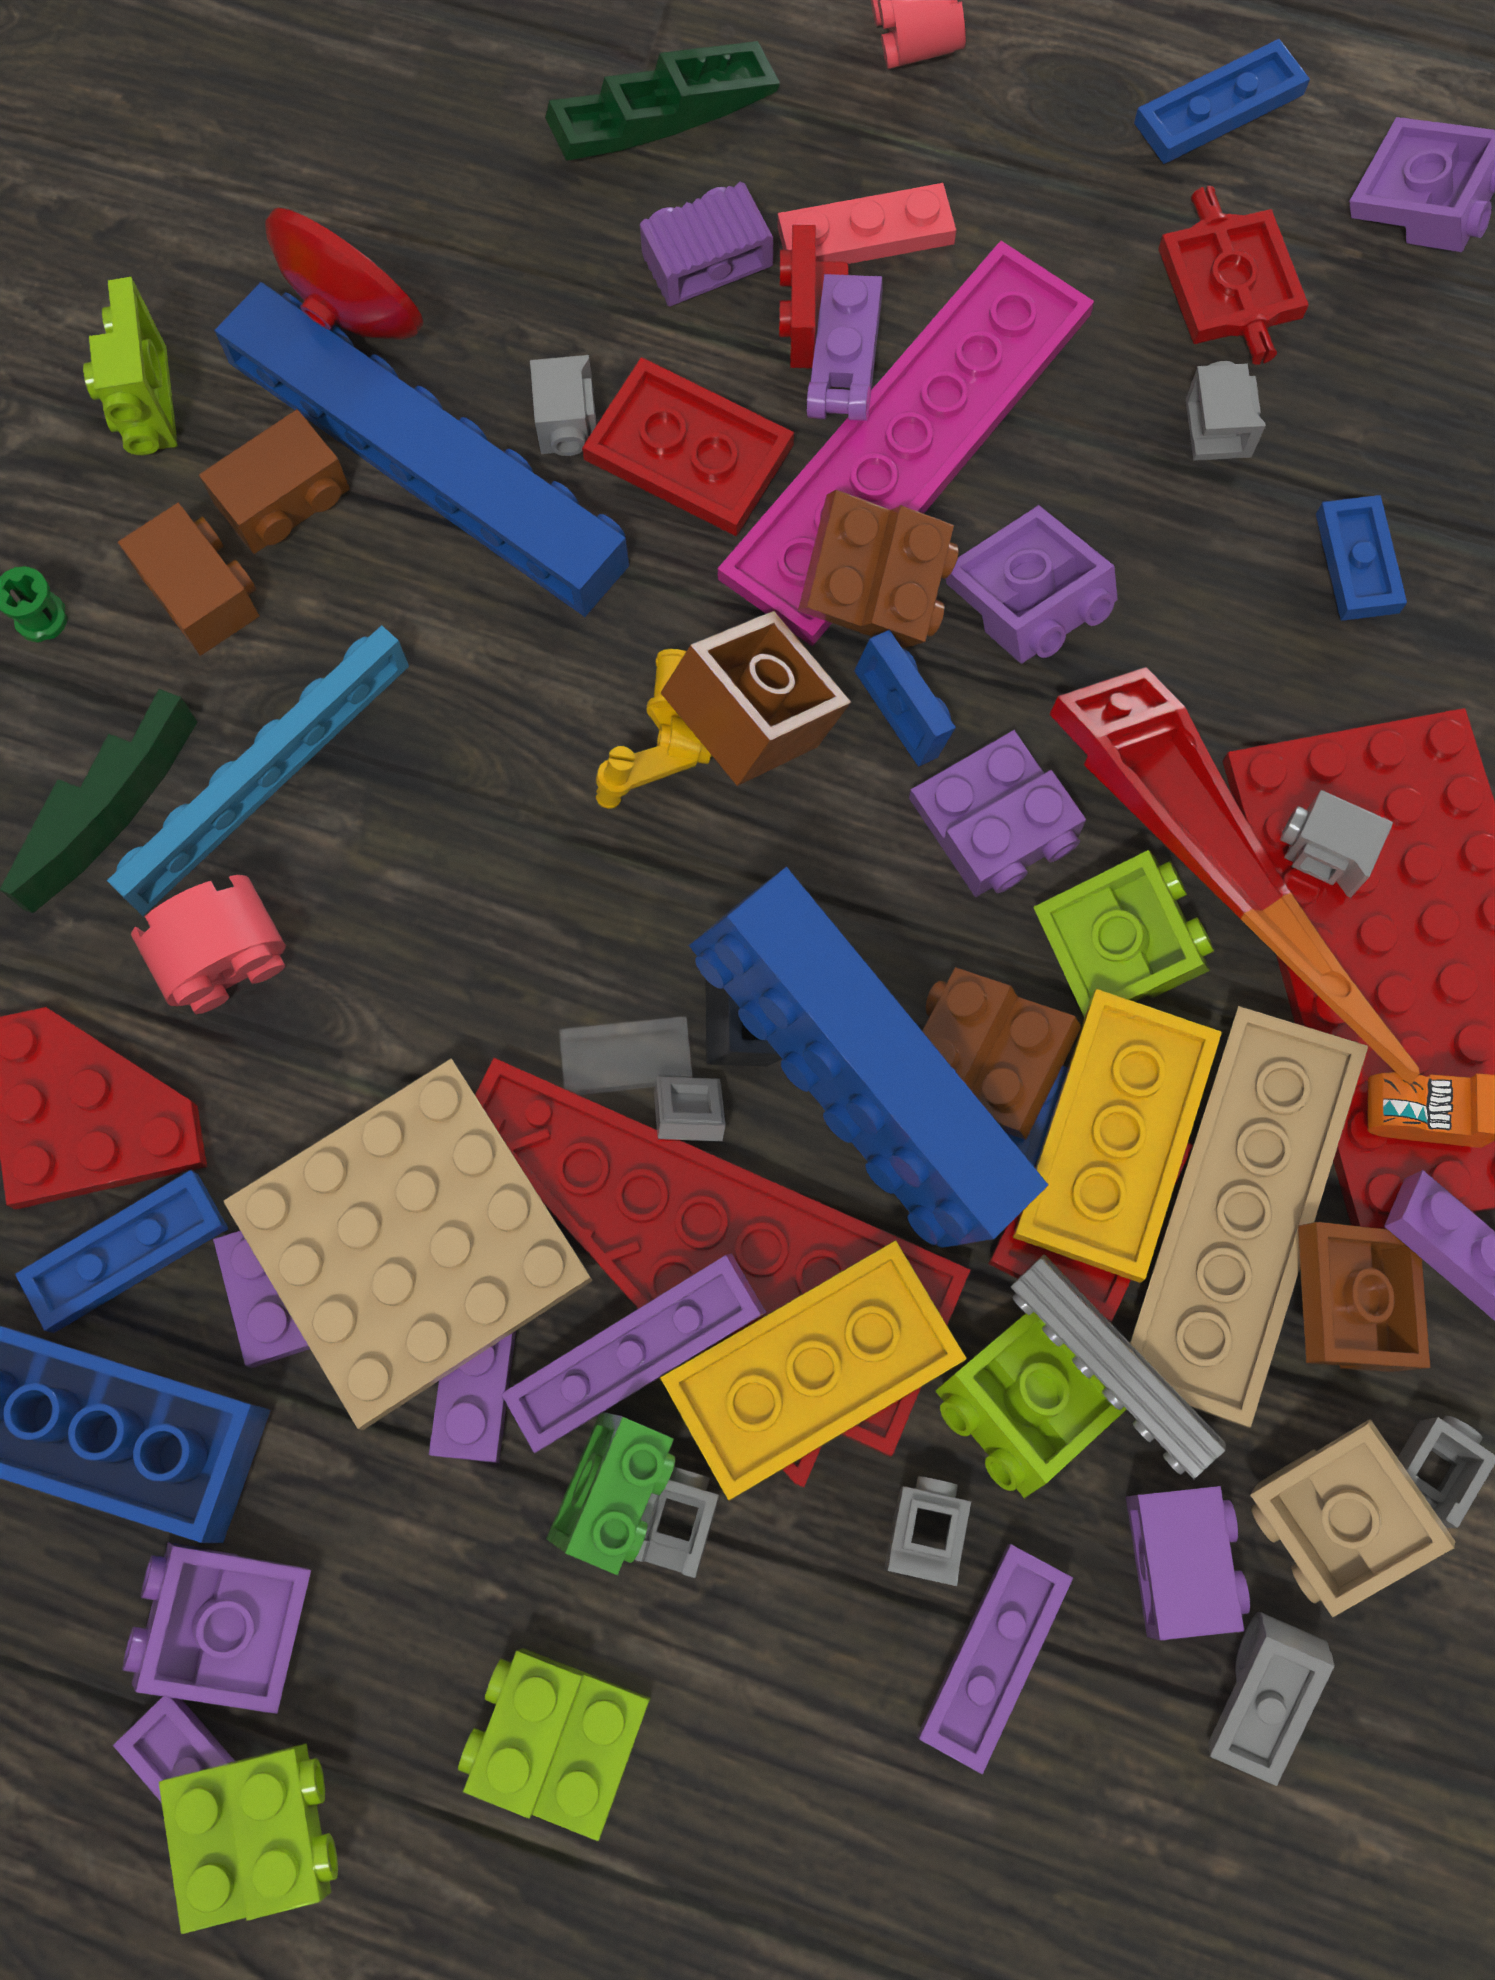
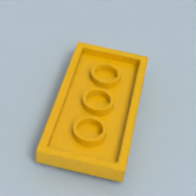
M1096 989L1091 997L1035 1167L1049 1185L1020 1213L1013 1238L1139 1283L1144 1281L1222 1032Z
M894 1241L660 1378L728 1501L961 1364L967 1358L897 1241Z

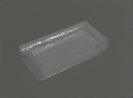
M686 1017L559 1029L564 1089L577 1095L655 1087L657 1076L692 1078Z

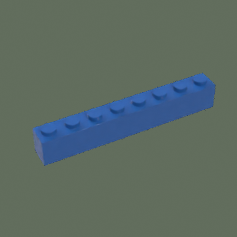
M260 282L214 330L230 365L293 410L298 409L307 420L582 616H587L629 567L626 537L615 521L604 514L594 516L579 505L577 498L564 485L556 481L549 484L534 474L528 462L517 452L511 449L503 452L487 440L484 432L474 422L465 417L457 420L443 410L440 402L427 389L421 386H416L413 389L398 378L394 369L384 359L375 354L368 357L354 347L348 336L337 326L333 325L328 330L318 325L301 310L300 306L302 303L291 294L284 293L281 296Z

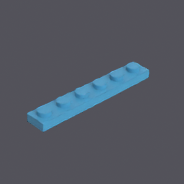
M381 625L369 637H362L355 641L345 653L343 661L325 678H318L311 682L302 692L299 702L281 719H275L267 723L258 732L254 744L236 761L227 762L218 768L212 775L209 786L191 803L180 805L174 809L164 821L163 829L143 847L140 846L132 849L120 860L116 872L107 880L111 886L144 916L409 667L399 640Z

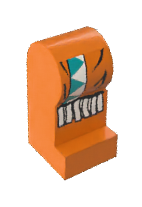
M1396 1072L1372 1075L1368 1077V1132L1388 1138L1482 1148L1495 1141V1075L1475 1074L1471 1078L1429 1075L1425 1077L1419 1075L1411 1085Z

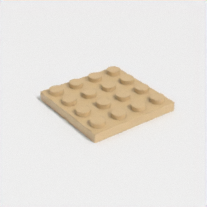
M452 1058L223 1201L354 1424L360 1430L366 1429L593 1281Z

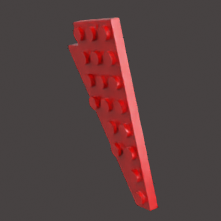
M493 1058L475 1094L547 1209L637 1309L723 1256L732 1253L766 1313L703 1352L894 1241H897L946 1325L949 1323L970 1273V1269L683 1141L658 1139L656 1129L496 1058ZM921 1387L841 1435L888 1457H892ZM821 1447L782 1469L794 1484L804 1488Z

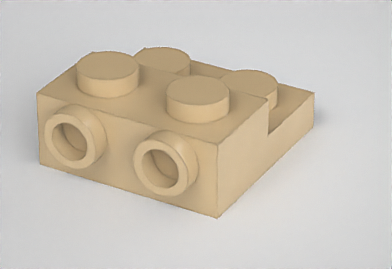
M1371 1419L1318 1451L1313 1449L1258 1482L1250 1494L1256 1503L1251 1506V1511L1260 1529L1273 1543L1281 1540L1296 1564L1292 1565L1291 1569L1299 1587L1311 1602L1317 1603L1321 1600L1332 1617L1455 1547L1454 1538Z

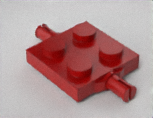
M1207 186L1205 191L1204 187H1201L1191 196V201L1195 206L1200 222L1188 229L1163 234L1158 248L1193 344L1228 336H1243L1251 354L1252 363L1260 365L1263 360L1265 364L1277 355V350L1273 346L1267 328L1303 319L1309 306L1272 209L1248 215L1225 214L1222 212L1215 188Z

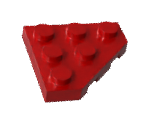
M47 1007L0 1017V1160L6 1206L17 1210L207 1167L198 1106L191 1100Z

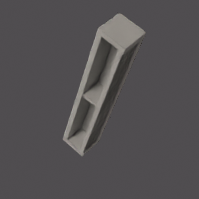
M1045 1254L1013 1283L1011 1288L1016 1292L1012 1296L1015 1303L1026 1314L1031 1315L1035 1312L1046 1324L1042 1327V1330L1048 1338L1058 1347L1064 1343L1076 1355L1072 1359L1075 1366L1086 1377L1091 1378L1095 1375L1106 1387L1102 1390L1104 1396L1115 1408L1121 1410L1125 1407L1136 1418L1132 1424L1148 1442L1156 1439L1166 1450L1163 1457L1177 1473L1182 1474L1186 1471L1194 1479L1225 1452V1441Z

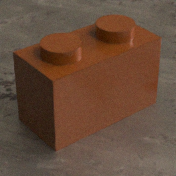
M298 409L199 474L216 508L253 554L267 545L281 542L290 534L292 528L314 513L328 510L337 503L342 494L350 490L339 459Z
M179 502L118 541V544L136 572L200 656L260 617L249 597L257 589L248 574L236 559L227 565L217 553L224 546L212 527L203 516L193 522Z

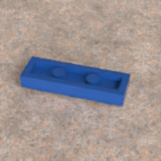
M1277 39L1138 107L1134 124L1162 163L1165 164L1303 96L1310 78L1281 40Z
M190 1170L20 1270L15 1275L44 1331L55 1333L228 1230V1227L200 1176L193 1170Z

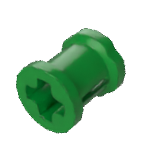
M23 566L14 567L0 576V611L7 617L14 619L15 629L22 637L28 641L39 643L47 639L56 638L64 630L68 621L65 605L58 596L50 592V586L40 572L34 568ZM10 590H13L20 599L18 602L10 595ZM45 608H46V609L49 611V613L51 614V616H52L51 620H49L48 617H47V616L45 615V613L43 612V610H44Z

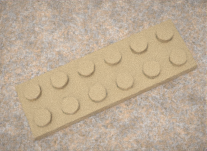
M1238 1006L1130 1344L1193 1409L1251 1428L1300 1270L1298 1225L1315 1221L1368 1046Z

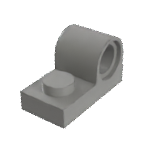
M1256 1613L1245 1630L1238 1650L1235 1667L1237 1682L1208 1742L1210 1757L1277 1786L1335 1666L1327 1641L1264 1613Z

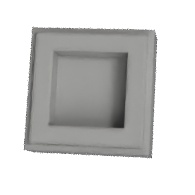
M656 1077L654 1099L658 1139L723 1140L725 1117L720 1079Z

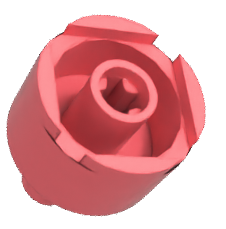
M871 0L876 26H883V29L888 28L889 33L881 34L887 69L939 57L965 48L966 36L962 1Z
M245 875L229 876L234 887L220 891L216 890L212 881L196 885L173 896L151 910L145 916L150 926L146 932L134 927L131 936L168 1005L185 1006L190 1004L194 1014H202L217 1008L229 999L230 996L226 991L227 988L246 978H249L252 984L263 982L277 975L286 967L280 956L285 950V943L249 877Z

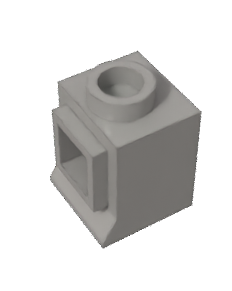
M589 355L530 360L534 418L541 454L556 453L562 456H572L581 453L583 445L597 425Z
M1219 361L1208 366H1197L1185 399L1193 461L1252 457L1266 426L1259 416L1261 410L1256 376H1249L1248 363L1234 364L1230 361Z
M1321 790L1307 810L1296 806L1280 837V841L1289 844L1284 858L1293 862L1291 867L1333 885L1337 882L1344 893L1351 898L1370 877L1393 822Z
M1444 1416L1443 1420L1439 1417L1419 1420L1397 1458L1446 1528H1458L1494 1467L1495 1455L1479 1445L1483 1439L1479 1432L1451 1416ZM1430 1451L1452 1464L1437 1490L1416 1476Z
M676 1467L673 1468L663 1492L659 1496L651 1493L641 1517V1520L648 1524L647 1532L635 1560L675 1570L693 1578L698 1576L720 1497L718 1494L707 1491L709 1477ZM667 1499L698 1508L689 1541L657 1532Z
M918 1476L915 1489L904 1486L899 1488L884 1570L957 1586L971 1501L956 1498L957 1484ZM918 1508L950 1515L944 1550L911 1543Z

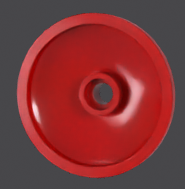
M275 208L271 211L265 221L268 243L283 277L304 300L300 308L310 319L328 330L336 324L355 334L369 338L402 340L415 337L424 323L420 311L394 280L374 262L344 239L304 215L285 208Z

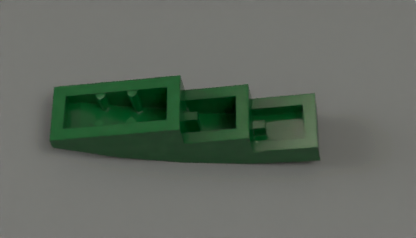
M758 41L662 52L659 54L655 70L605 76L600 94L549 100L545 119L565 160L568 161L621 151L674 136L727 116L777 92L780 82Z
M158 689L131 742L108 734L81 787L57 779L0 887V891L21 909L30 913L36 912L82 874L130 824L165 778L198 722L180 696Z

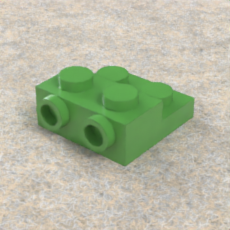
M605 1412L599 1414L546 1539L564 1553L618 1575L623 1561L632 1563L642 1547L648 1524L642 1521L641 1517L651 1493L659 1496L670 1479L675 1464V1456L668 1452L674 1439L625 1417Z

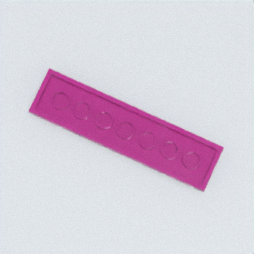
M1000 241L871 390L868 420H849L848 417L717 568L718 580L767 614L775 611L792 633L813 646L832 623L799 612L798 608L826 495L834 490H839L890 510L902 505L924 514L1090 317L1094 301L1014 248Z

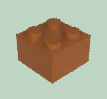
M775 611L691 644L660 692L737 786L817 748L851 703Z

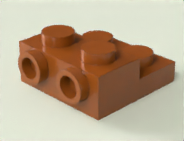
M839 490L830 492L826 495L798 611L871 637L890 630L902 648L926 642L927 636L931 637L937 632L944 615L943 602L936 600L941 578L945 579L951 574L958 558V545L950 542L954 525L902 505L890 510Z
M955 967L948 982L938 981L930 990L926 1001V1013L929 1019L922 1032L1002 1129L1008 1134L1026 1140L1081 1029V1025L1076 1016L1018 997L1010 985Z
M1322 1222L1298 1225L1306 1363L1340 1365V1369L1385 1372L1430 1368L1422 1258L1388 1229Z

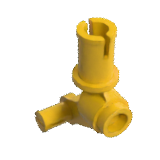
M666 649L657 654L654 697L647 702V714L659 729L657 746L637 753H633L632 750L624 746H617L610 751L609 759L600 765L596 776V784L598 786L596 800L602 807L607 809L615 808L620 804L621 796L626 795L631 789L695 767L697 763H709L711 758L709 751L660 693L686 651Z

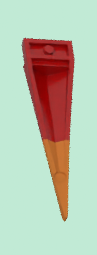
M1147 667L1058 696L1049 715L1087 754L1084 766L1403 1080L1411 1085L1420 1074L1419 1067L1347 975L1291 894L1235 802L1185 706Z

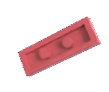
M943 183L778 213V231L783 250H792V225H816V261L857 263L954 245L956 227Z

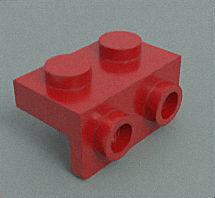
M792 225V250H780V287H791V300H780L779 337H791L790 368L813 367L824 274L848 275V264L846 262L816 261V225Z

